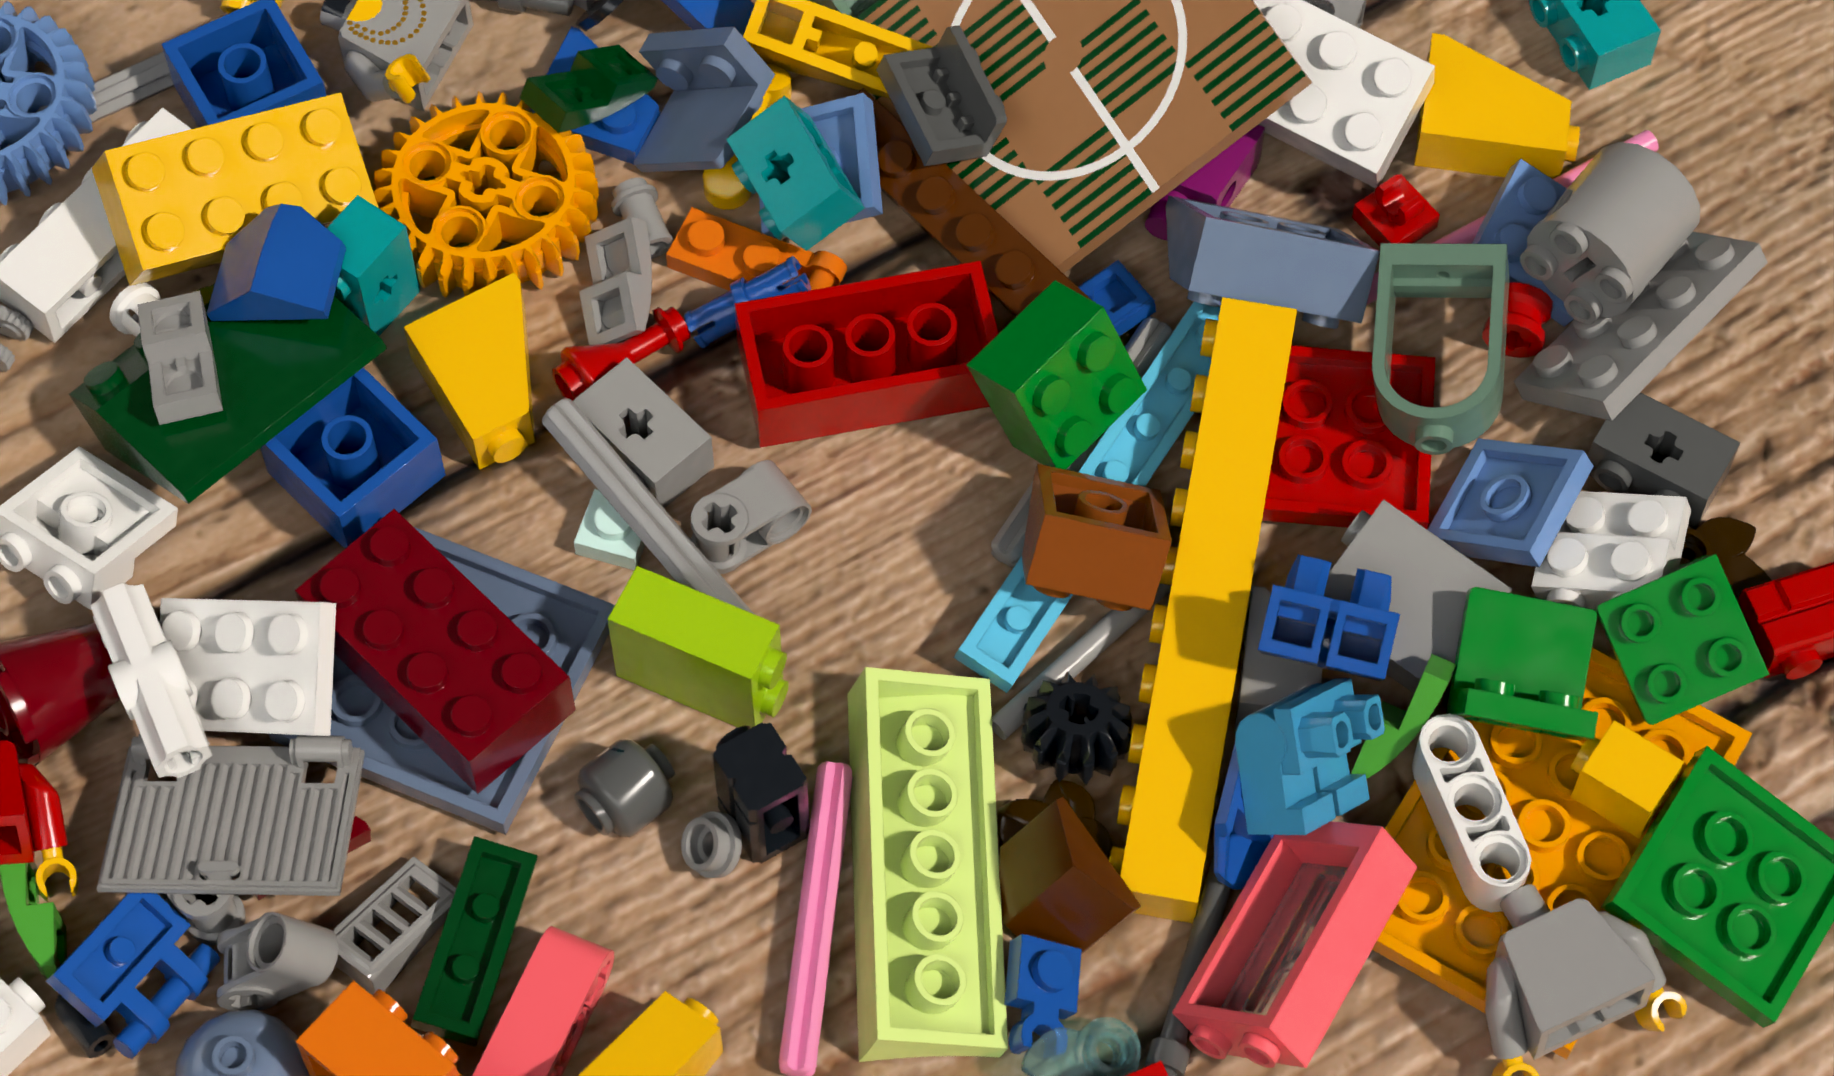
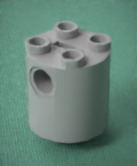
M1617 142L1603 147L1566 189L1545 218L1534 226L1527 237V248L1521 254L1520 262L1523 269L1531 277L1541 280L1549 291L1564 302L1566 311L1575 320L1584 324H1592L1598 317L1611 318L1618 316L1628 310L1649 281L1659 273L1700 222V204L1689 181L1675 165L1662 155L1639 144Z

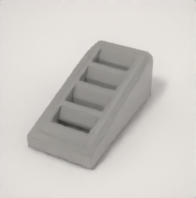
M413 856L333 930L339 946L338 959L335 966L373 994L377 989L385 991L445 923L456 887ZM415 881L438 898L431 907H428L407 891ZM399 901L419 916V918L410 924L391 910V908ZM381 920L400 933L394 941H391L374 928ZM364 939L382 951L376 958L373 959L358 947Z

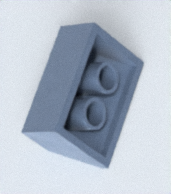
M1168 195L1166 223L1169 277L1188 290L1187 299L1215 307H1221L1222 297L1293 308L1303 312V321L1332 329H1338L1340 319L1362 323L1380 253L1379 250L1337 228Z

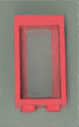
M1330 821L1307 835L1273 836L1172 1011V1014L1191 1032L1190 1041L1197 1049L1216 1059H1225L1227 1055L1243 1057L1267 1068L1275 1067L1276 1063L1307 1068L1417 869L1415 863L1382 826Z

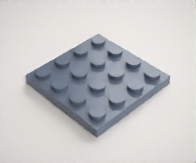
M414 527L570 676L575 701L609 635L607 619L615 605ZM334 654L330 736H345L346 739H351L353 747L361 748V750L365 751L361 777L506 835L564 721L477 794ZM269 734L271 741L289 747L290 739H296L297 735ZM326 762L337 767L336 762Z

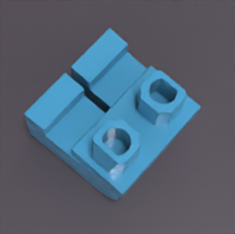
M1334 678L1324 684L1315 683L1308 685L1246 716L1239 723L1236 730L1235 744L1248 835H1307L1336 819V816H1341L1370 799L1366 774H1350L1346 753L1350 752L1352 747L1360 744L1361 740H1373L1384 734L1381 699L1378 694L1354 695L1352 678Z

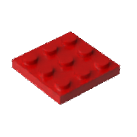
M1291 345L1262 521L1348 528L1362 510L1372 515L1384 499L1427 529L1429 523L1431 455L1422 453L1415 446L1399 439L1384 424L1376 401L1372 372L1373 352ZM1392 354L1391 387L1398 395L1413 404L1434 408L1436 357Z

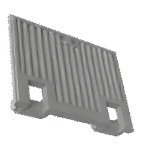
M141 734L138 737L134 736L132 738L97 883V892L340 896L365 751L361 750V748L353 747L351 739H346L345 736L297 735L296 739H290L289 747L209 746L213 756L201 765L200 770L177 778L176 781H147L151 759ZM336 762L335 782L305 783L308 763Z

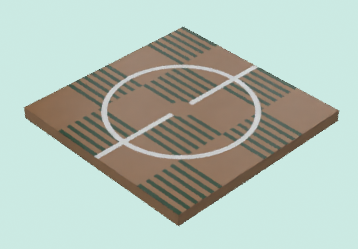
M877 0L856 17L862 21L933 46L932 48L938 45L947 27L960 26L970 46L976 50L979 56L980 65L991 87L1003 102L1007 123L988 156L945 164L1063 274L1313 83L1254 0ZM873 94L875 99L903 124L891 99Z

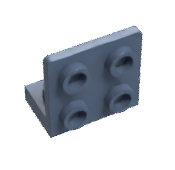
M734 26L649 33L639 52L655 69L657 78L664 85L671 88L673 93L634 160V165L641 172L704 170L724 167L734 155L726 139L746 125L759 110L763 102V96L772 82L775 73Z

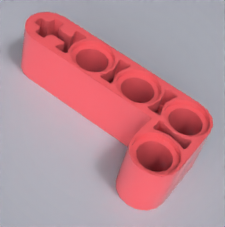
M550 926L547 928L539 940L472 1076H562L607 984L614 963V951L556 927Z

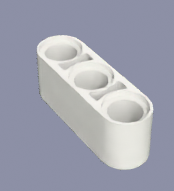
M1437 715L1429 719L1421 729L1412 762L1413 776L1465 896L1471 904L1480 910L1499 912L1502 911L1500 908L1501 901L1512 891L1524 886L1531 865L1530 851L1481 739L1473 725L1458 715ZM1441 747L1447 748L1455 752L1460 759L1452 762L1443 761L1434 756L1431 750ZM1462 805L1474 806L1482 811L1485 818L1482 820L1466 819L1459 814L1456 807ZM1490 863L1501 865L1508 870L1511 877L1503 880L1491 878L1483 871L1481 866Z

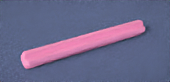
M826 761L820 763L817 767L779 1055L780 1072L787 1076H813L816 1071L853 779L851 766L845 763Z

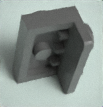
M960 26L947 27L938 45L934 48L884 55L876 69L924 166L988 156L1007 123V116L1002 100L995 94L980 65V59L976 50L970 46Z

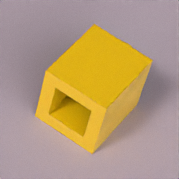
M1614 720L1601 740L1596 737L1594 739H1587L1576 755L1570 769L1577 772L1579 776L1571 798L1640 839L1673 789L1684 761Z

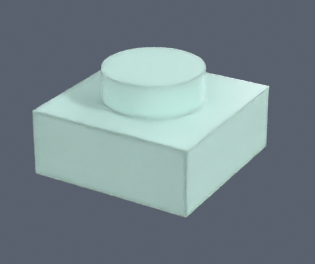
M594 489L574 540L575 554L635 570L645 544L599 490Z

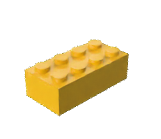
M341 93L106 150L92 167L129 286L220 263L226 244L266 207L281 203L300 206L326 228L357 195L378 208Z

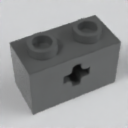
M1640 392L1612 421L1605 420L1593 440L1588 454V458L1594 466L1589 476L1593 477L1601 487L1613 493L1687 497L1691 508L1688 526L1696 530L1728 475L1741 442Z

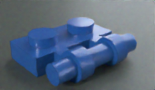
M127 893L46 982L95 1027L103 1023L114 1010L118 1011L125 1018L127 1025L113 1040V1045L122 1055L133 1059L147 1043L156 1044L170 1028L168 1019L186 999L195 1000L208 986L207 976L220 962V957L213 948L203 943L199 944L189 956H186L174 944L191 924L157 893ZM155 966L164 974L166 982L148 1000L135 987Z

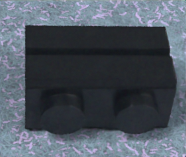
M761 722L752 728L750 726H741L723 736L716 746V751L713 753L718 809L720 812L727 813L734 818L739 826L742 846L753 863L761 862L762 864L807 839L810 827L807 777L792 754L787 755L786 745L771 723Z

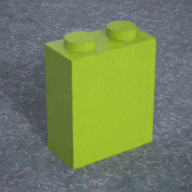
M636 566L607 619L616 676L736 727L750 726L752 728L763 722L766 715L775 717L783 705L789 687V682L783 679L787 653L781 650L780 625L645 568Z

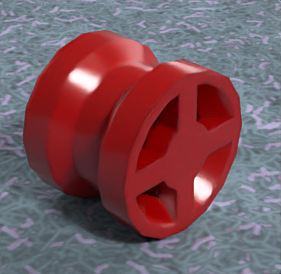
M1509 283L1505 356L1529 358L1537 355L1543 349L1545 331L1542 325L1546 324L1551 318L1553 301L1540 288L1525 283ZM1490 317L1486 320L1482 331V339L1488 347Z

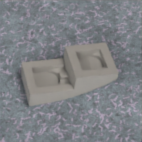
M629 217L585 236L593 285L579 291L589 345L618 343L645 332L652 291L650 240L647 221Z
M196 291L137 304L141 342L149 366L153 407L159 425L223 411L215 357L201 292Z

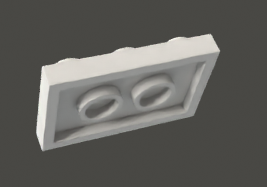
M161 598L160 626L166 641H172L194 694L189 696L195 712L199 716L204 731L330 736L336 603Z

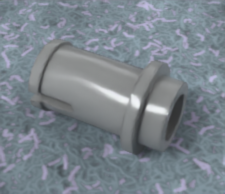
M643 178L628 179L617 185L612 192L614 199L611 203L613 213L616 216L622 217L623 220L629 217L646 220L651 259L666 253L673 242V238L669 234L655 203L658 199L656 188L653 185H648Z

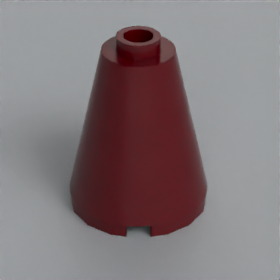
M96 623L0 642V741L8 740L16 745L19 763L38 765L120 700L108 665L113 663L107 648L103 644Z

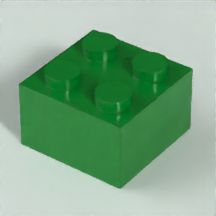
M1056 280L967 364L969 371L1012 446L1043 465L1065 470L1147 391L1104 307Z

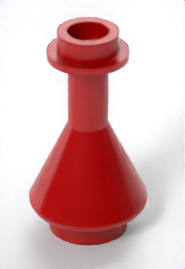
M657 307L653 310L655 324L646 328L645 332L632 336L622 343L564 347L561 351L562 363L552 369L553 378L562 396L573 401L626 357L636 364L666 345H669L677 353L681 352L684 349L683 343L691 338L684 319L674 307H670L665 311Z

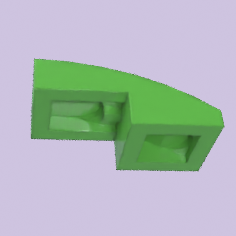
M1431 654L1407 711L1382 701L1384 734L1373 740H1365L1351 774H1366V779H1368L1389 764L1408 746L1426 724L1439 703L1456 665L1455 663Z
M35 862L0 865L2 887L10 915L31 957L43 977L47 980L67 959L66 925L53 902L39 904V890L36 884L38 867Z

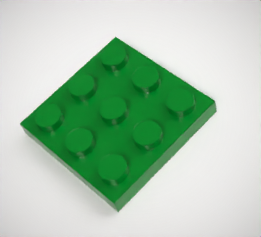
M1705 746L1693 755L1601 908L1609 914L1644 931L1652 946L1764 1028L1777 1021L1834 922V840L1710 747Z

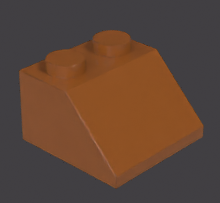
M1037 464L1033 478L1022 553L1025 584L1033 586L1042 594L1055 598H1066L1070 594L1096 599L1101 605L1117 611H1129L1133 607L1151 611L1172 542L1161 491Z

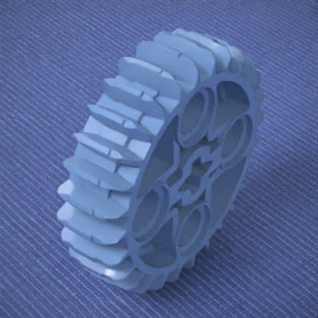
M9 1L5 2L0 9V202L5 206L8 202V193L20 189L25 196L30 197L31 190L29 184L39 178L51 185L52 178L49 170L54 166L70 169L66 152L84 151L83 141L79 134H88L93 131L89 115L97 111L96 100L92 94L95 91V83L88 69V63L82 50L74 43L72 36L66 28H58L50 15L39 19L31 6L25 7L17 14ZM40 61L47 64L54 75L34 72L36 62ZM47 106L42 111L37 112L40 107Z

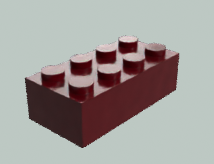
M395 509L390 511L295 589L297 600L300 602L336 603L334 654L477 794L576 711L570 676Z

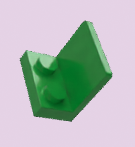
M1717 554L1704 555L1680 565V569L1596 606L1598 618L1646 724L1654 725L1770 675Z
M1480 587L1470 588L1466 595L1455 658L1456 665L1453 670L1446 714L1458 715L1470 721L1564 739H1594L1598 712L1582 710V703L1597 621L1596 611Z

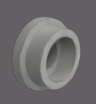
M714 811L707 812L690 821L684 829L681 839L682 856L686 864L700 875L707 878H723L734 870L740 859L742 850L741 832L738 824L729 814Z

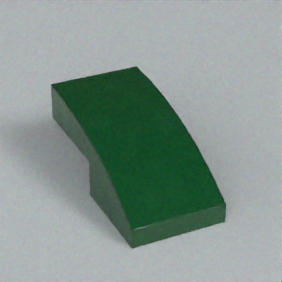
M613 45L578 51L570 71L527 78L520 99L559 133L594 123L622 110L654 89L658 78L622 46Z

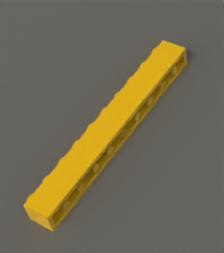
M1222 297L1218 320L1206 318L1200 356L1212 357L1208 376L1196 374L1190 412L1202 413L1199 432L1186 430L1180 468L1192 470L1188 489L1176 487L1170 525L1182 528L1178 547L1170 546L1160 584L1171 585L1168 606L1155 604L1149 637L1150 643L1161 644L1157 665L1144 664L1138 702L1150 704L1147 725L1134 723L1129 748L1128 762L1140 764L1136 786L1123 784L1118 810L1117 824L1129 826L1125 848L1112 846L1109 860L1140 903L1141 907L1134 912L1136 914L1192 924L1196 917L1297 309Z

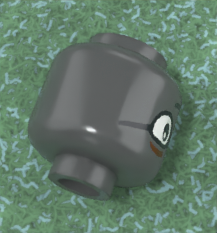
M620 739L581 768L578 775L580 790L574 794V798L588 821L602 835L607 836L614 832L622 837H632L671 806L673 793L668 780L675 775V771L666 756L655 745L650 744L643 749L632 740Z

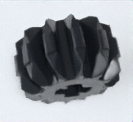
M1068 671L1061 680L1060 686L1043 680L1041 687L1037 690V696L1028 698V703L1025 704L1022 718L1024 725L1022 726L1021 741L1024 745V751L1033 753L1032 760L1035 763L1036 770L1054 767L1059 783L1068 773L1077 774L1085 785L1093 777V771L1111 776L1113 769L1117 766V760L1125 759V754L1128 753L1132 736L1129 733L1132 724L1130 706L1120 703L1121 697L1119 696L1117 686L1099 689L1095 674L1085 683L1076 682Z

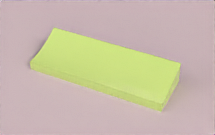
M865 667L847 694L849 764L853 777L850 796L859 1062L929 1056L1001 1057L1008 1049L1007 1011L1006 1005H1004L1005 971L990 679Z

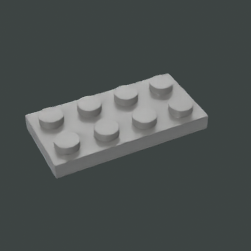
M1693 231L1659 273L1649 281L1624 314L1611 318L1598 317L1592 324H1584L1573 319L1572 323L1547 348L1540 351L1535 356L1533 362L1514 380L1522 399L1612 421L1768 263L1760 244Z

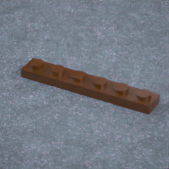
M864 88L857 93H864L873 101L881 191L959 264L981 261L988 292L1010 313L1017 317L1054 280L1090 299L945 163L924 166L905 126Z

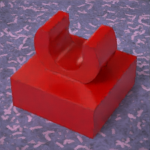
M1395 174L1377 186L1374 192L1354 204L1352 218L1380 247L1381 243L1417 242L1437 228L1440 214L1402 174Z

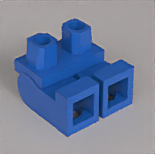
M1298 554L1287 576L1285 587L1273 584L1258 651L1265 655L1376 681L1385 680L1400 617L1399 613L1389 611L1392 576L1357 568L1350 602L1336 600L1324 596L1332 562Z

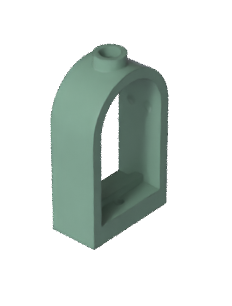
M1380 244L1372 372L1377 407L1387 428L1399 439L1415 446L1422 453L1430 455L1445 454L1453 448L1477 439L1489 429L1500 412L1504 390L1509 295L1507 244ZM1396 297L1491 298L1487 371L1480 386L1469 397L1445 407H1424L1405 400L1391 387L1390 374Z

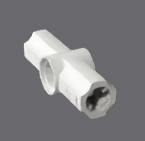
M121 583L102 591L100 598L90 605L94 614L93 619L113 663L108 665L117 692L130 720L135 719L158 777L174 776L181 778L200 770L201 765L213 756L209 748L210 744L199 716L190 701L189 696L194 694L172 641H166L144 585Z

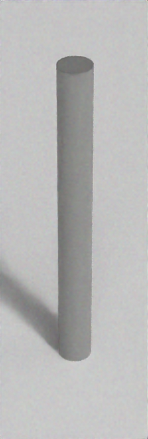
M1159 583L1153 607L1170 592L1171 585ZM1133 607L1129 611L1112 609L992 716L993 732L999 738L1006 740L1023 724L1024 706L1028 703L1029 697L1037 696V690L1041 687L1043 680L1060 686V682L1067 671L1074 679L1149 610Z

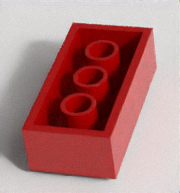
M981 261L734 303L737 342L760 448L990 407L967 367V364L999 334Z

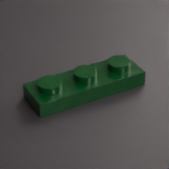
M474 836L412 1019L411 1028L424 1032L431 1031L438 1036L477 1047L538 855Z

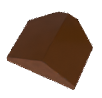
M1064 797L1055 800L1000 847L999 878L1002 920L1005 926L1017 937L1025 934L1082 949V954L1141 907L1138 900Z

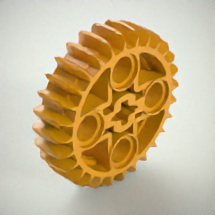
M478 91L475 103L465 106L454 95L452 98V109L442 113L435 105L431 104L429 108L431 119L427 122L411 116L409 124L412 135L394 132L393 143L395 150L386 149L382 151L381 163L383 168L374 171L376 190L373 192L378 208L406 226L418 280L423 288L430 286L438 279L440 292L445 298L449 296L455 287L463 288L465 297L515 272L521 284L530 280L536 287L542 290L544 286L543 272L548 270L562 277L564 272L562 257L573 261L579 260V242L585 243V236L592 234L591 224L597 221V201L599 196L594 161L591 158V153L586 152L585 142L580 134L572 135L571 130L558 133L537 113L533 114L532 109L522 100L516 107L508 105L507 94L504 91L500 94L496 103H486L483 94ZM472 145L469 151L460 149ZM506 147H516L515 149L503 150ZM541 160L549 161L557 169L561 181L552 176L538 173ZM432 176L437 177L436 179H433V180H428V181L423 180V179H425V178H427V177H432ZM410 211L422 217L434 219L430 233H422L417 228ZM540 212H551L550 214L541 217L533 216ZM503 241L515 244L513 246L500 249V246ZM459 243H471L466 247H453Z

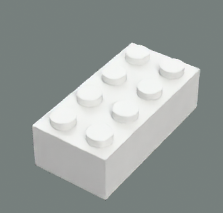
M1254 0L1313 82L1258 125L1265 127V133L1376 188L1380 185L1434 84L1435 65L1304 0Z

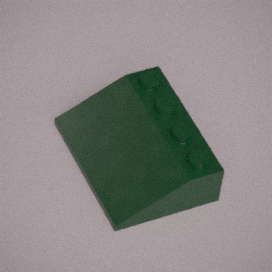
M215 283L196 290L201 292L206 313ZM335 296L328 319L211 321L206 314L223 411L159 425L153 407L149 366L142 347L141 333L135 338L134 345L113 361L104 362L90 370L84 378V383L69 393V395L107 452L189 504L384 352L387 347L383 340Z

